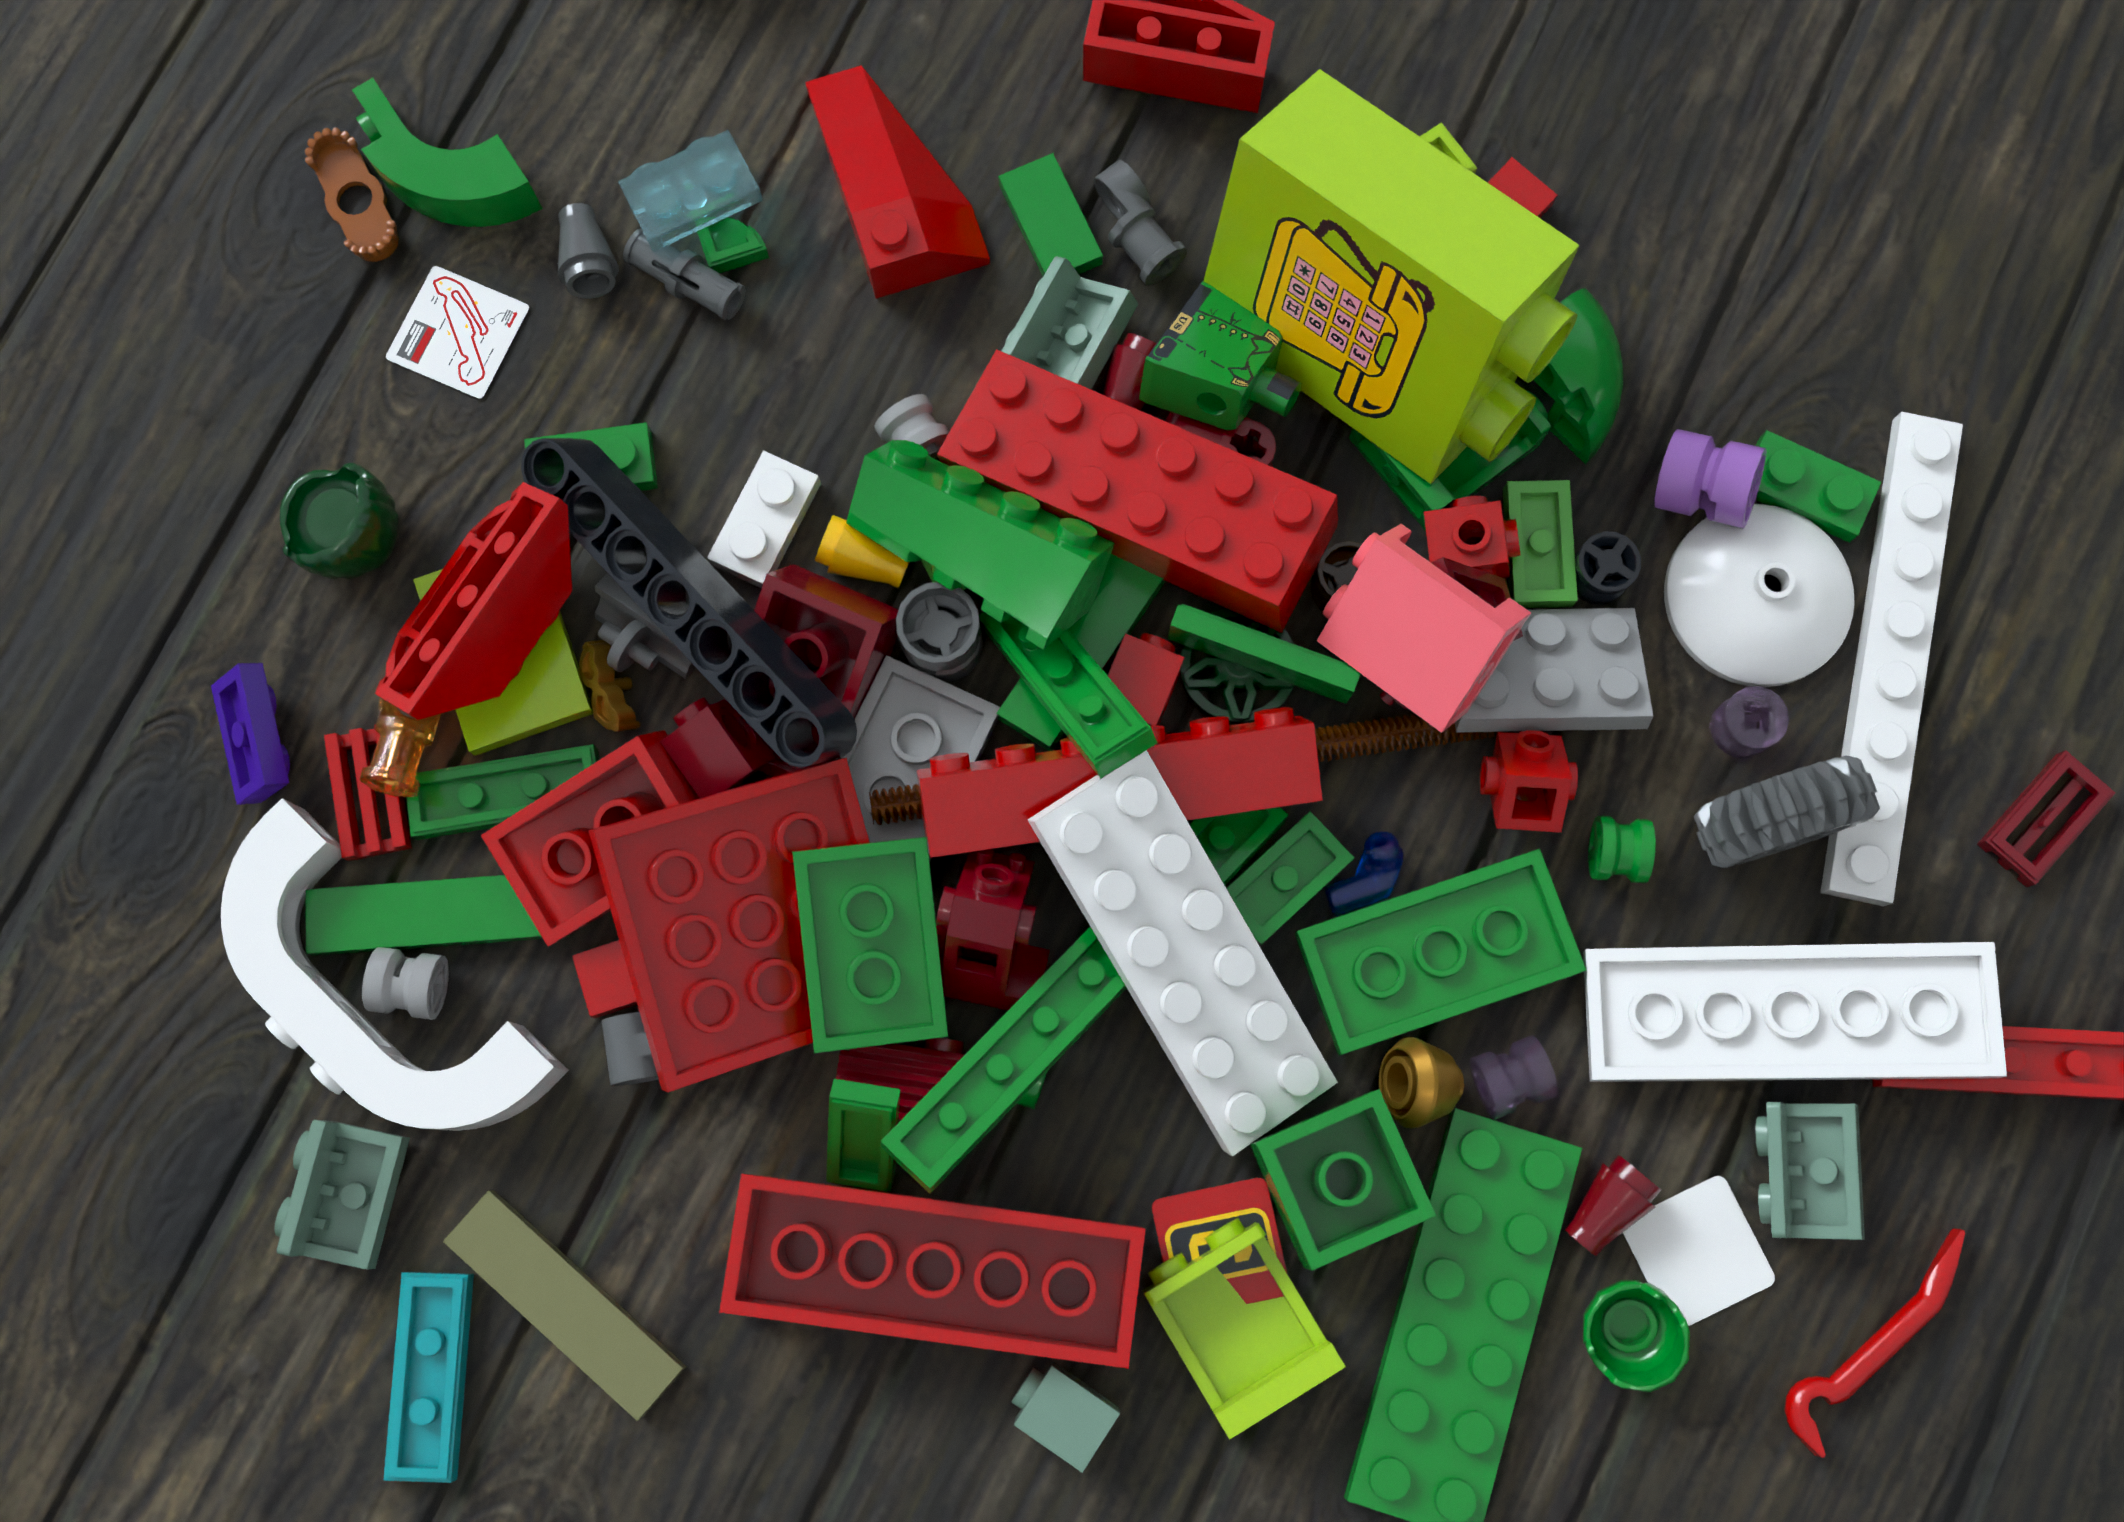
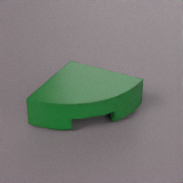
M702 211L691 214L708 266L716 272L723 273L770 258L761 236L750 225L747 226L739 220L723 216L721 212Z

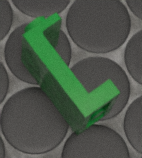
M1536 397V403L1530 415L1515 437L1494 460L1487 461L1467 446L1432 484L1414 473L1354 428L1351 430L1349 439L1426 531L1425 511L1450 508L1453 500L1474 496L1538 448L1549 432L1551 425L1547 421L1548 415L1545 407Z

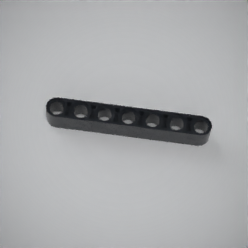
M541 438L533 441L525 449L521 461V471L525 483L560 498L568 505L569 532L783 761L790 766L802 768L844 757L852 750L856 742L857 728L855 719L850 711L598 445L587 439ZM645 547H646V552H647V561H646L645 554H644V552H645ZM686 590L689 595V607L687 605L685 598ZM728 634H729V636H730V638H731V642H732V651H731V652H730V650H729V648H728V644H727V635H728ZM770 678L775 687V699L769 689ZM812 723L818 730V745L816 744L812 736Z

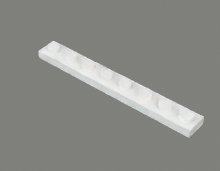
M1901 412L1892 420L1841 757L1847 755L1861 759L1866 772L1871 774L1878 791L1875 795L1880 809L1868 821L1829 835L1820 892L1822 894L1883 907L1892 904L1894 900L1963 424L1906 412Z

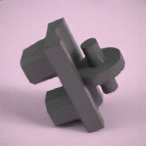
M608 573L595 585V592L600 595L599 605L595 611V619L603 624L598 632V637L612 645L607 656V664L618 672H623L634 662H637L650 671L659 661L684 679L694 671L696 667ZM686 599L687 605L689 607V599Z

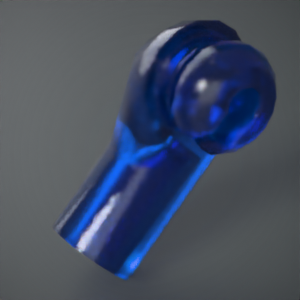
M1385 831L1371 834L1365 841L1364 850L1355 876L1325 886L1326 897L1335 916L1384 900L1392 894L1404 860L1403 850L1399 845L1398 839L1393 834Z

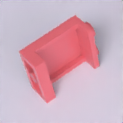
M1399 524L1382 535H1378L1376 532L1372 533L1360 546L1352 560V565L1358 568L1350 584L1342 585L1326 604L1323 616L1329 620L1318 637L1317 642L1442 733L1468 712L1531 612L1510 597L1494 608L1405 545L1412 531L1403 524Z

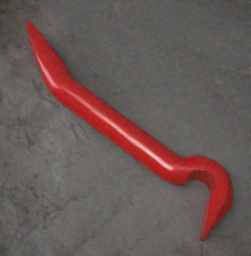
M1952 1229L1927 1270L1918 1292L1829 1378L1821 1376L1807 1377L1798 1381L1789 1389L1785 1399V1414L1788 1425L1792 1432L1815 1456L1824 1458L1826 1454L1816 1422L1809 1415V1403L1818 1396L1831 1405L1849 1399L1942 1309L1957 1270L1965 1237L1964 1230Z

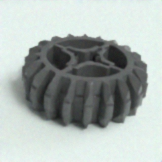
M1847 755L1840 758L1835 757L1753 783L1750 786L1733 791L1728 795L1704 804L1694 815L1699 830L1696 834L1702 850L1707 851L1711 864L1722 868H1729L1795 848L1868 821L1880 809L1875 795L1878 791L1871 774L1866 772L1861 759Z

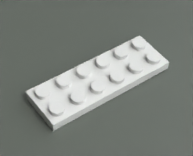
M1147 750L1101 779L1098 775L1094 776L1028 819L1029 824L1224 1152L1234 1156L1338 1083Z
M1994 942L1585 949L1583 952V961L1587 970L1584 972L1590 1082L2002 1078L2007 1076Z

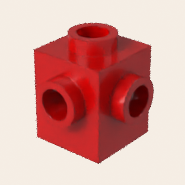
M1467 496L1453 500L1450 508L1424 512L1429 560L1431 563L1444 557L1502 578L1510 577L1508 558L1519 557L1521 553L1516 519L1503 520L1501 500L1488 502L1484 496Z
M1526 730L1520 733L1497 732L1493 757L1484 756L1480 769V792L1482 795H1490L1496 828L1562 832L1568 800H1574L1578 784L1576 762H1568L1562 736L1548 735L1537 730Z

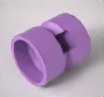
M1677 429L1669 442L1660 470L1655 494V507L1687 516H1692L1698 509H1703L1709 521L1744 529L1751 515L1761 483L1766 461V448L1735 441L1728 442L1723 448H1717L1712 436Z

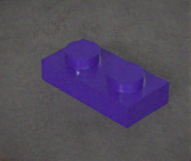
M238 663L212 684L211 689L237 805L262 803L289 784L290 760L287 749L280 743L275 720L276 696L272 687L267 684L263 663Z

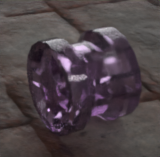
M1760 686L1746 687L1722 702L1713 712L1710 723L1712 737L1717 746L1728 755L1737 758L1753 757L1779 742L1784 736L1789 724L1788 709L1782 698L1772 690ZM1757 721L1760 722V727H1759V729H1757V724H1756Z

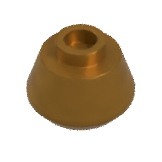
M1407 1037L1398 1041L1384 1056L1379 1072V1089L1392 1118L1405 1128H1419L1449 1114L1454 1109L1457 1101H1459L1463 1094L1464 1078L1461 1069L1449 1053L1418 1038Z

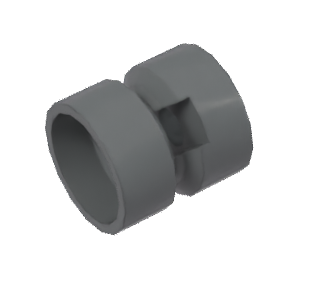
M938 582L926 583L912 590L901 602L896 617L897 635L908 664L946 683L955 682L969 675L979 663L983 650L979 613L972 598L960 588L949 590Z

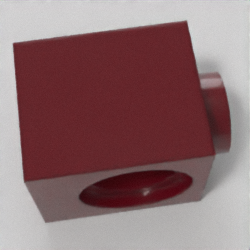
M705 697L695 701L673 718L679 728L660 741L699 798L736 788L776 758L760 735L726 699L711 705Z

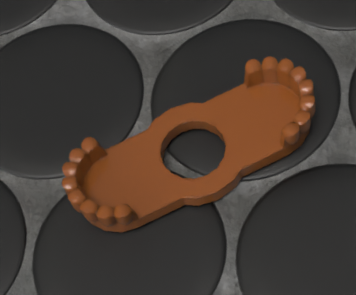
M324 128L322 133L315 132L314 139L311 138L307 142L309 147L305 149V154L307 155L305 162L314 169L324 189L326 210L334 221L341 226L347 238L344 241V245L353 254L366 261L376 262L386 259L397 248L399 236L397 225L392 220L386 207L387 197L385 189L377 178L370 174L361 153L357 149V141L347 131L341 132L338 128H333L331 131L329 128ZM357 185L370 189L372 201L364 212L352 215L341 210L339 202L345 190Z

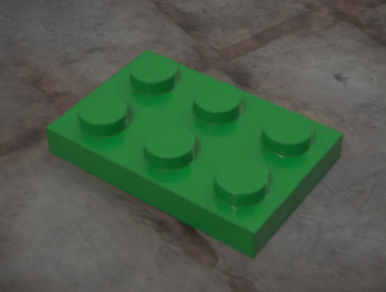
M927 837L792 851L814 1053L948 1037Z

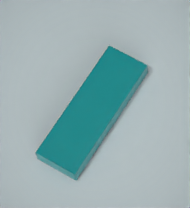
M402 1272L383 1481L451 1483L457 1480L474 1274Z

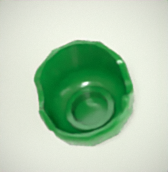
M1620 1280L1598 1291L1583 1313V1343L1586 1346L1589 1357L1608 1380L1621 1389L1652 1392L1674 1382L1689 1361L1690 1331L1687 1320L1670 1297L1651 1283H1642L1639 1280Z

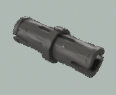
M644 228L643 230L637 229L625 245L623 252L624 262L630 266H635L664 283L667 293L679 299L688 297L718 314L723 320L732 319L739 311L746 294L745 286L738 282L735 283L704 265L701 255L689 249L681 252L655 237Z

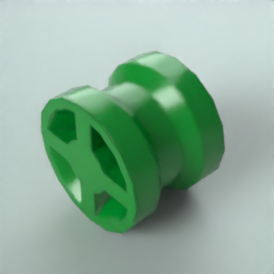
M1598 815L1595 817L1588 845L1590 877L1593 880L1606 881L1613 875L1626 876L1631 883H1647L1651 876L1655 859L1656 839L1653 822L1647 819H1635L1630 824H1618L1611 816Z

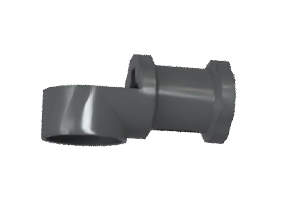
M1117 160L1094 178V184L1099 196L1118 220L1110 230L1107 239L1114 248H1123L1140 268L1139 277L1146 286L1158 284L1178 268L1185 259L1188 250L1181 241L1173 242L1154 220L1156 212L1150 205V197L1142 181L1127 163Z

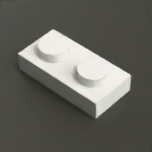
M763 450L707 557L710 564L762 588L766 574L777 570L821 485L819 476Z

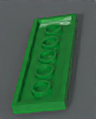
M1457 1108L1450 1112L1427 1193L1436 1216L1419 1223L1344 1494V1498L1348 1502L1410 1522H1484L1582 1151L1581 1147Z

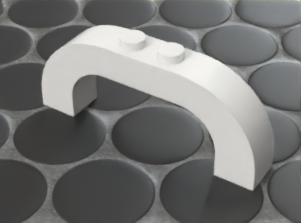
M283 798L275 804L251 829L240 845L229 868L221 903L223 941L228 959L243 987L271 1016L265 1022L266 1027L289 1048L295 1049L300 1045L315 1061L310 1070L325 1087L338 1095L344 1090L356 1102L372 1113L395 1123L422 1129L460 1131L490 1126L519 1114L544 1096L569 1071L530 1031L522 1025L509 1021L476 1054L455 1067L441 1071H425L407 1060L314 967L307 957L300 937V916L306 900V890L312 889L342 858L340 844L305 809Z

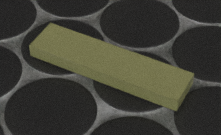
M488 1190L444 1239L443 1242L636 1421L641 1420L687 1367L495 1190Z

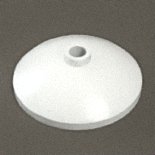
M1754 504L1744 529L1709 521L1708 518H1705L1683 538L1674 551L1667 568L1664 584V601L1668 620L1675 636L1686 652L1698 664L1714 675L1736 684L1751 687H1773L1789 684L1808 676L1824 665L1836 653L1846 638L1854 612V588L1848 565L1842 553L1820 527L1802 515L1788 509L1766 504ZM1773 575L1778 578L1781 583V592H1774L1767 588L1764 576Z

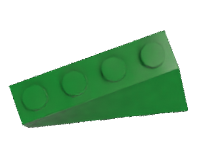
M892 440L866 454L846 523L906 562H915L922 559L932 565V579L949 590L969 588L984 598L981 610L997 621H1007L1009 615L1029 627L1025 639L1042 650L1089 612L1096 599L1115 544L1097 535V530L1092 525L1075 518H1060L1041 509L1039 502L1033 497L1020 492L1000 490L983 482V476L977 471L964 466H949L928 456V451L923 446L911 441Z

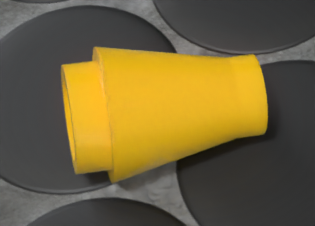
M832 515L818 549L815 562L828 566L827 573L887 583L899 588L909 562L904 561L846 523L847 520Z

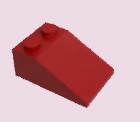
M665 729L636 736L481 835L548 947L611 911L588 830L699 799L696 792L660 743L661 740L668 736Z

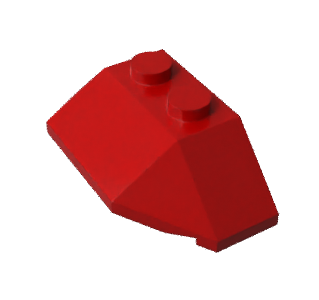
M523 482L512 492L511 500L495 507L469 531L398 632L386 662L385 677L379 681L375 692L377 696L416 720L500 697L509 682L521 671L525 659L542 634L554 623L560 608L572 592L568 505L560 498Z

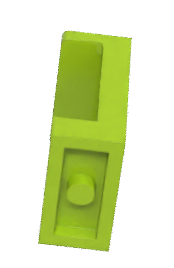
M1239 1218L1232 1220L1205 1237L1204 1239L1209 1245L1210 1250L1188 1263L1181 1252L1148 1272L1153 1284L1142 1290L1229 1440L1346 1367L1332 1343L1326 1340L1266 1240V1234L1261 1225L1255 1222L1244 1228ZM1253 1244L1284 1296L1246 1304L1216 1266Z

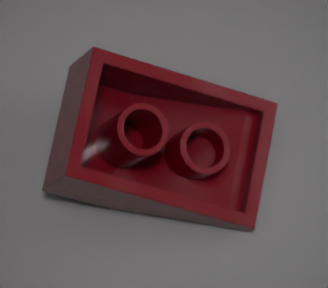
M795 564L767 573L754 611L843 703L855 719L886 655L891 656L898 637L896 625L898 609ZM770 678L769 689L775 699V687ZM812 723V736L814 741L818 745V730ZM767 744L776 758L759 771L775 777L806 767L790 766Z

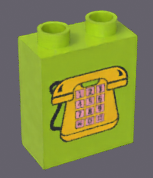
M1319 69L1239 139L1203 282L1213 286L1279 330L1283 341L1276 371L1301 382L1302 392L1432 484L1467 446L1487 461L1494 460L1511 442L1530 415L1536 403V397L1517 385L1515 380L1519 376L1527 383L1533 381L1550 363L1575 325L1577 314L1554 298L1580 245Z

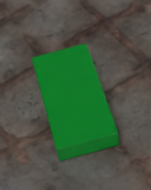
M1053 153L998 176L999 187L1043 277L1056 256L1068 259L1078 274L1103 264V254Z
M840 1079L833 1080L829 1095L827 1182L891 1192L896 1161L881 1148L880 1141L899 1123L901 1089Z

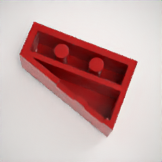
M1093 0L1083 43V81L1258 113L1275 22L1233 0Z

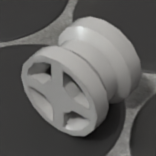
M924 394L912 395L897 402L887 409L874 425L881 440L888 442L892 440H907L923 446L928 451V456L934 459L937 457L940 447L950 432L946 425L935 421L932 416L933 405Z

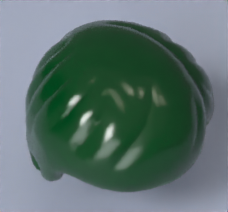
M346 463L339 470H314L303 474L291 484L281 502L280 526L285 543L283 553L304 570L330 579H353L364 575L366 572L373 571L383 565L394 550L399 522L398 514L395 511V500L387 492L386 486L375 475L355 463Z

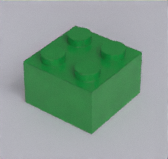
M1380 1089L1363 1094L1250 1144L1303 1268L1313 1271L1436 1216Z

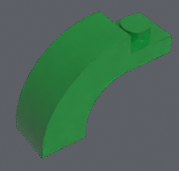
M374 78L352 89L366 111L355 118L371 141V144L361 150L388 189L410 208L434 220L466 227L501 225L530 216L543 209L529 181L498 134L481 144L465 149L448 150L433 147L418 140L407 130Z

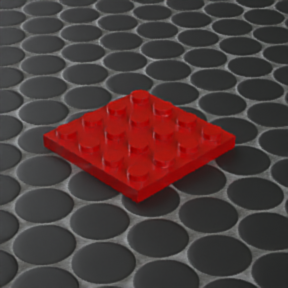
M847 757L834 759L588 830L662 1090L671 1092L813 1043L792 851L870 843Z

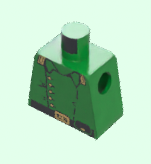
M1202 281L1146 357L1139 400L1149 405L1230 431L1239 427L1255 403L1286 417L1297 400L1302 383L1276 371L1283 341L1279 330L1213 286Z

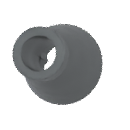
M584 203L567 205L558 214L560 223L558 278L566 286L567 291L575 297L582 299L601 297L614 288L619 265L596 221L594 209Z

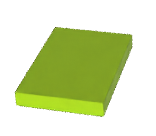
M443 569L413 579L420 601ZM560 611L554 623L545 630L525 659L521 671L509 682L500 697L455 709L468 750L474 756L593 714L592 704L586 686L581 680L579 665Z

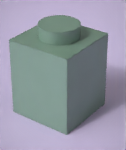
M1054 1361L1051 1362L1044 1374L1033 1367L1011 1401L1021 1409L1015 1418L1014 1426L1082 1473L1120 1415L1119 1406Z

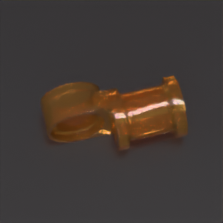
M379 697L378 708L380 713L375 731L380 736L371 765L362 768L360 781L370 789L380 793L403 797L417 796L420 783L415 779L424 748L432 746L441 714L416 720L401 714L395 706Z

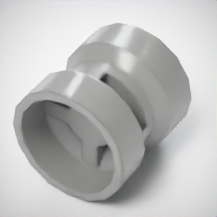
M377 947L372 952L364 973L362 985L364 1008L367 1011L386 1014L391 1013L396 1008L405 1009L414 1018L436 1019L443 1007L449 981L448 960L445 956L422 953L417 958L405 957L399 949Z

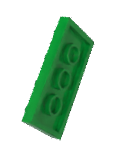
M1540 849L1298 930L1295 933L1338 1056L1587 971Z

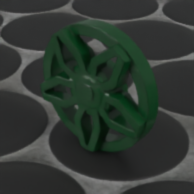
M1227 608L1211 613L1229 621L1243 620L1252 622L1247 626L1248 628L1259 630L1261 627H1264L1267 630L1266 634L1294 644L1285 629H1283L1282 633ZM1185 645L1182 647L1181 656L1185 657L1180 673L1183 688L1191 702L1209 717H1229V724L1236 725L1255 722L1254 712L1280 708L1288 699L1294 687L1290 683L1279 679L1266 678L1262 673L1218 657H1205L1190 668V657L1193 648ZM1206 668H1213L1214 679L1193 680L1192 677ZM1255 685L1262 690H1280L1278 695L1268 704L1253 710L1257 696L1254 688ZM1222 686L1225 689L1222 696L1227 710L1213 705L1199 691H1216ZM1246 691L1247 698L1243 712H1239L1233 692Z

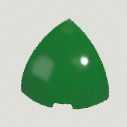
M1582 288L1560 302L1577 314V320L1559 351L1534 381L1555 400L1547 413V421L1551 425L1550 431L1584 464H1587L1600 449L1614 424L1623 389V363L1619 342L1611 321L1593 295L1586 288Z

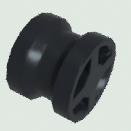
M1603 531L1592 535L1575 554L1577 596L1581 600L1595 605H1605L1616 601L1637 579L1641 570V555L1637 546L1627 536L1618 532ZM1593 564H1595V566H1596V569H1597V572H1596V573L1594 572Z

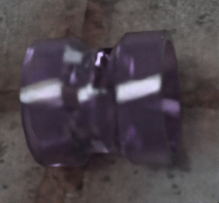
M1533 1035L1513 1042L1509 1049V1055L1505 1053L1497 1055L1489 1051L1470 1059V1069L1476 1089L1487 1112L1494 1120L1514 1113L1518 1104L1524 1102L1525 1098L1538 1104L1558 1096L1557 1081L1551 1063L1542 1045Z

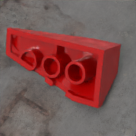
M862 65L805 82L876 299L990 264V257L972 205Z

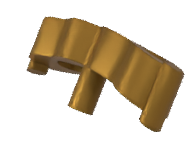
M604 640L585 642L579 662V673L583 683L593 690L591 704L594 718L603 727L614 732L640 728L641 724L636 721L633 709L626 704L622 691L631 689V678H614L615 671L607 664V656L611 648L610 644Z

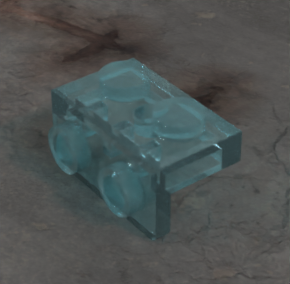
M729 130L714 137L708 136L697 139L686 150L660 162L644 164L638 167L630 176L618 181L627 204L653 252L763 201L760 189Z

